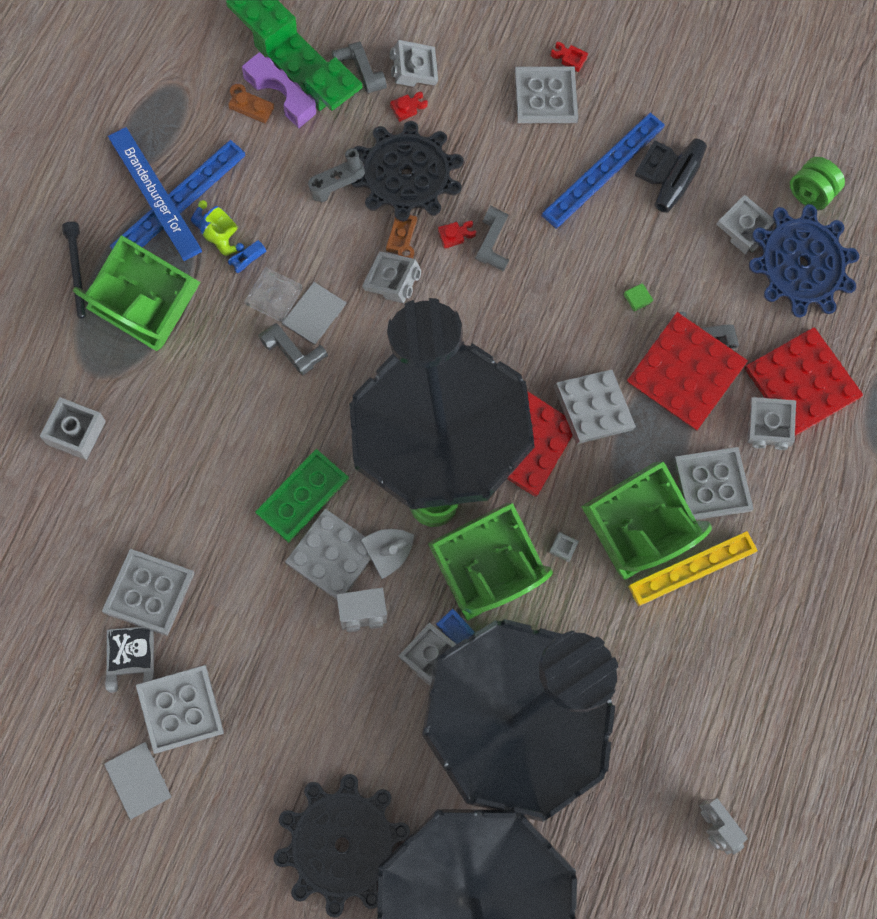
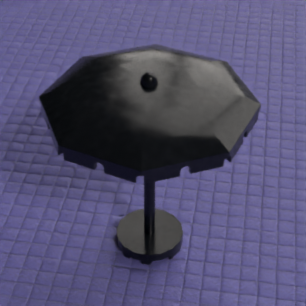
M429 298V301L415 303L414 300L408 301L404 304L405 307L398 311L392 320L390 318L388 322L387 336L393 354L376 370V377L374 379L370 377L352 395V402H349L354 467L411 510L488 501L535 447L526 381L522 379L520 373L503 362L499 361L496 363L492 355L475 344L471 343V346L464 344V341H462V322L456 310L454 312L449 306L440 303L439 299Z
M507 619L502 621L495 620L435 659L422 736L466 804L490 810L517 811V813H522L528 819L544 822L604 779L609 768L611 742H608V739L613 732L615 705H613L611 698L616 691L618 662L604 646L605 642L597 636L594 638L586 633H576L575 631L561 634L542 628L532 630L530 625Z
M437 809L379 866L377 919H576L577 877L575 868L522 813H517V811Z

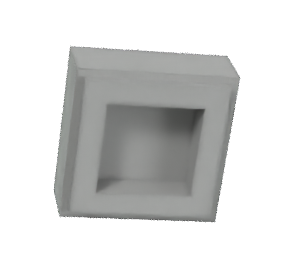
M558 532L549 553L569 562L579 541Z

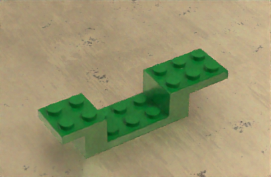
M226 0V6L253 32L255 47L265 57H269L275 67L279 70L282 69L292 82L298 83L306 95H311L319 111L326 106L333 111L362 89V83L336 57L327 62L297 33L296 17L278 0Z

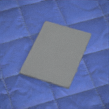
M313 282L282 324L315 345L347 303Z
M146 742L104 764L130 820L172 797Z

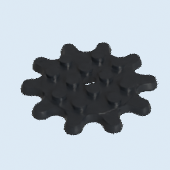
M407 121L403 126V131L400 134L393 135L385 127L378 126L373 130V136L376 139L375 146L371 148L363 146L354 147L358 151L359 159L364 164L365 175L356 182L351 183V185L355 188L366 187L370 189L371 194L365 200V206L370 211H376L383 205H390L394 207L395 217L399 222L407 221L410 217V211L414 208H423L429 215L436 216L441 211V205L437 199L439 195L449 194L456 196L461 192V183L453 180L449 173L452 170L459 169L464 163V158L460 154L449 155L443 152L442 146L447 141V135L442 131H437L430 137H423L418 133V124L414 121ZM403 169H409L412 171V174L402 175L401 171Z
M353 774L343 776L340 788L334 794L325 793L317 782L308 783L304 790L305 796L308 799L306 810L302 813L285 810L279 815V823L283 828L291 832L292 841L288 847L275 852L274 863L279 867L292 866L298 871L299 879L291 890L293 899L301 902L306 900L312 893H321L326 899V913L333 918L339 917L343 913L344 903L351 896L360 898L368 909L377 908L379 866L392 854V848L395 843L409 837V826L403 822L390 823L385 818V810L392 800L389 791L381 789L372 797L364 798L358 792V779ZM341 837L349 841V848L345 852H339L335 847L337 839Z

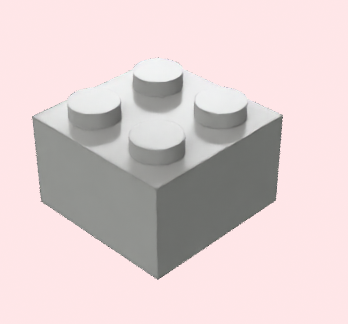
M59 397L40 437L46 445L87 460L106 421L101 413Z
M383 587L337 594L342 630L346 629L347 632H355L364 626L375 629L383 627V623H387Z

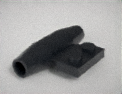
M697 138L693 139L682 153L677 156L672 148L654 140L636 170L635 176L652 185L662 184L654 204L659 211L668 213L686 192L704 157L707 148L704 141Z

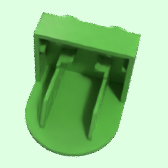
M121 235L90 288L85 291L74 287L73 292L89 302L86 309L155 351H158L165 344L201 282Z
M664 461L650 464L581 506L615 569L624 580L639 571L655 567L684 553L702 541L712 530L710 522L696 521Z
M505 503L428 543L467 621L485 611L499 607L530 592L548 580L553 574L551 567L542 564L513 503Z

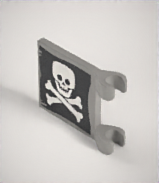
M143 627L107 630L106 690L110 693L118 691L117 675L144 673L143 682L155 679L154 631Z

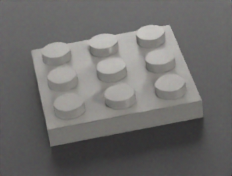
M515 67L517 123L578 122L575 67Z
M613 370L556 382L554 385L576 444L631 431L636 427Z
M738 447L674 457L673 460L681 494L696 520L751 512L754 509Z
M325 509L287 558L285 564L337 600V594L349 591L371 561V558L361 541L365 536Z
M130 549L102 612L168 636L195 573L190 569Z
M206 664L136 684L154 754L224 734Z

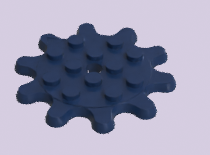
M811 204L804 206L801 217L798 219L790 217L786 209L782 207L776 208L772 216L775 222V229L767 231L760 227L756 228L752 234L753 241L762 247L763 255L750 261L749 270L752 273H762L768 278L769 286L764 291V299L769 302H775L781 296L786 297L791 303L792 315L798 318L806 315L807 307L810 303L817 304L825 314L834 313L837 307L833 299L834 292L840 290L844 293H852L856 290V283L847 276L845 268L847 264L855 263L859 260V253L854 248H844L841 246L839 237L844 232V224L839 220H834L825 226L820 224L817 220V209ZM800 257H804L807 260V266L800 265Z

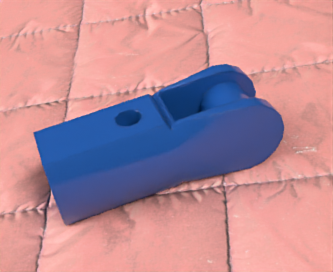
M257 240L243 251L232 256L228 260V264L234 266L236 273H240L250 263L266 253V249Z

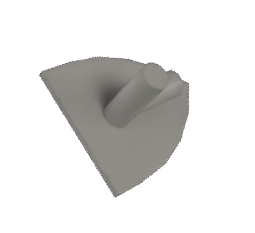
M385 529L369 534L361 539L381 579L396 571L407 559L412 548L414 534L404 530Z

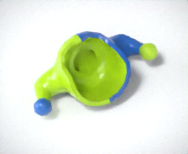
M204 200L199 201L198 208L191 217V222L200 229L202 236L207 241L213 243L224 256L231 255L237 251H243L244 245L242 243H237L236 246L229 245V238L238 229L232 218L219 206L213 207L208 213L203 215V210L207 208V202Z

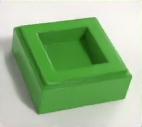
M643 283L624 292V296L633 311H637L653 302Z

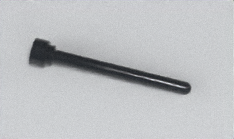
M66 222L62 224V231L65 238L68 239L73 286L83 289L77 238L80 234L79 224L77 222ZM74 293L77 317L83 319L86 316L84 299Z

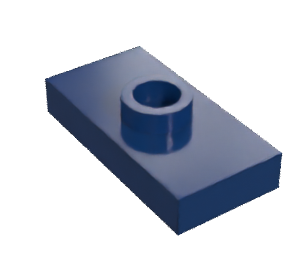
M454 609L450 610L436 623V626L455 644L468 639L475 633Z

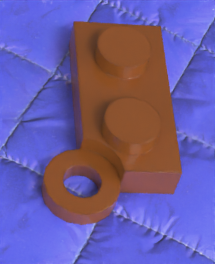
M234 84L230 88L232 99L228 104L229 109L266 124L274 109V103L247 93L246 88L242 84ZM238 89L242 91L238 94L235 93V91Z
M410 215L405 222H399L395 217L387 242L386 252L403 256L402 253L408 251L410 255L403 257L414 258V249L410 246V242L417 223L416 216Z

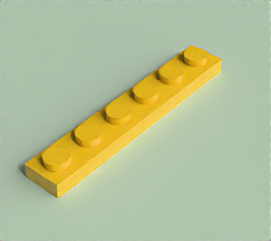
M748 531L630 584L628 587L639 607L750 556L758 550Z

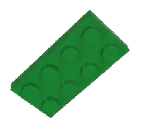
M315 449L255 513L289 543L349 480V476L319 450Z

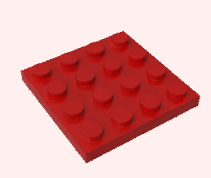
M677 312L628 378L627 383L697 431L748 360Z
M815 327L751 362L744 368L764 398L796 400L795 436L863 396V393Z
M527 391L535 447L507 479L536 497L573 434L564 414Z

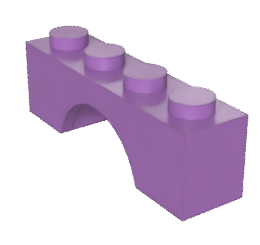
M259 52L242 66L244 79L257 91L272 88L285 95V116L298 128L316 115V102L314 98L309 94L306 95L299 84L292 82L282 69L279 70L275 67L269 57L265 58Z

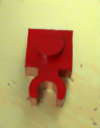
M556 42L555 48L559 51L552 49L550 55L554 59H562L561 64L566 67H575L576 72L580 71L588 57L587 52L572 45L567 49L561 42Z
M417 92L413 98H410L407 94L391 101L390 107L400 122L416 115L417 109H425L428 106V101L420 102L419 100L423 98V92Z
M467 221L460 227L458 222L438 227V233L444 249L463 244L464 237L468 239L476 237V230H467L473 227V221Z

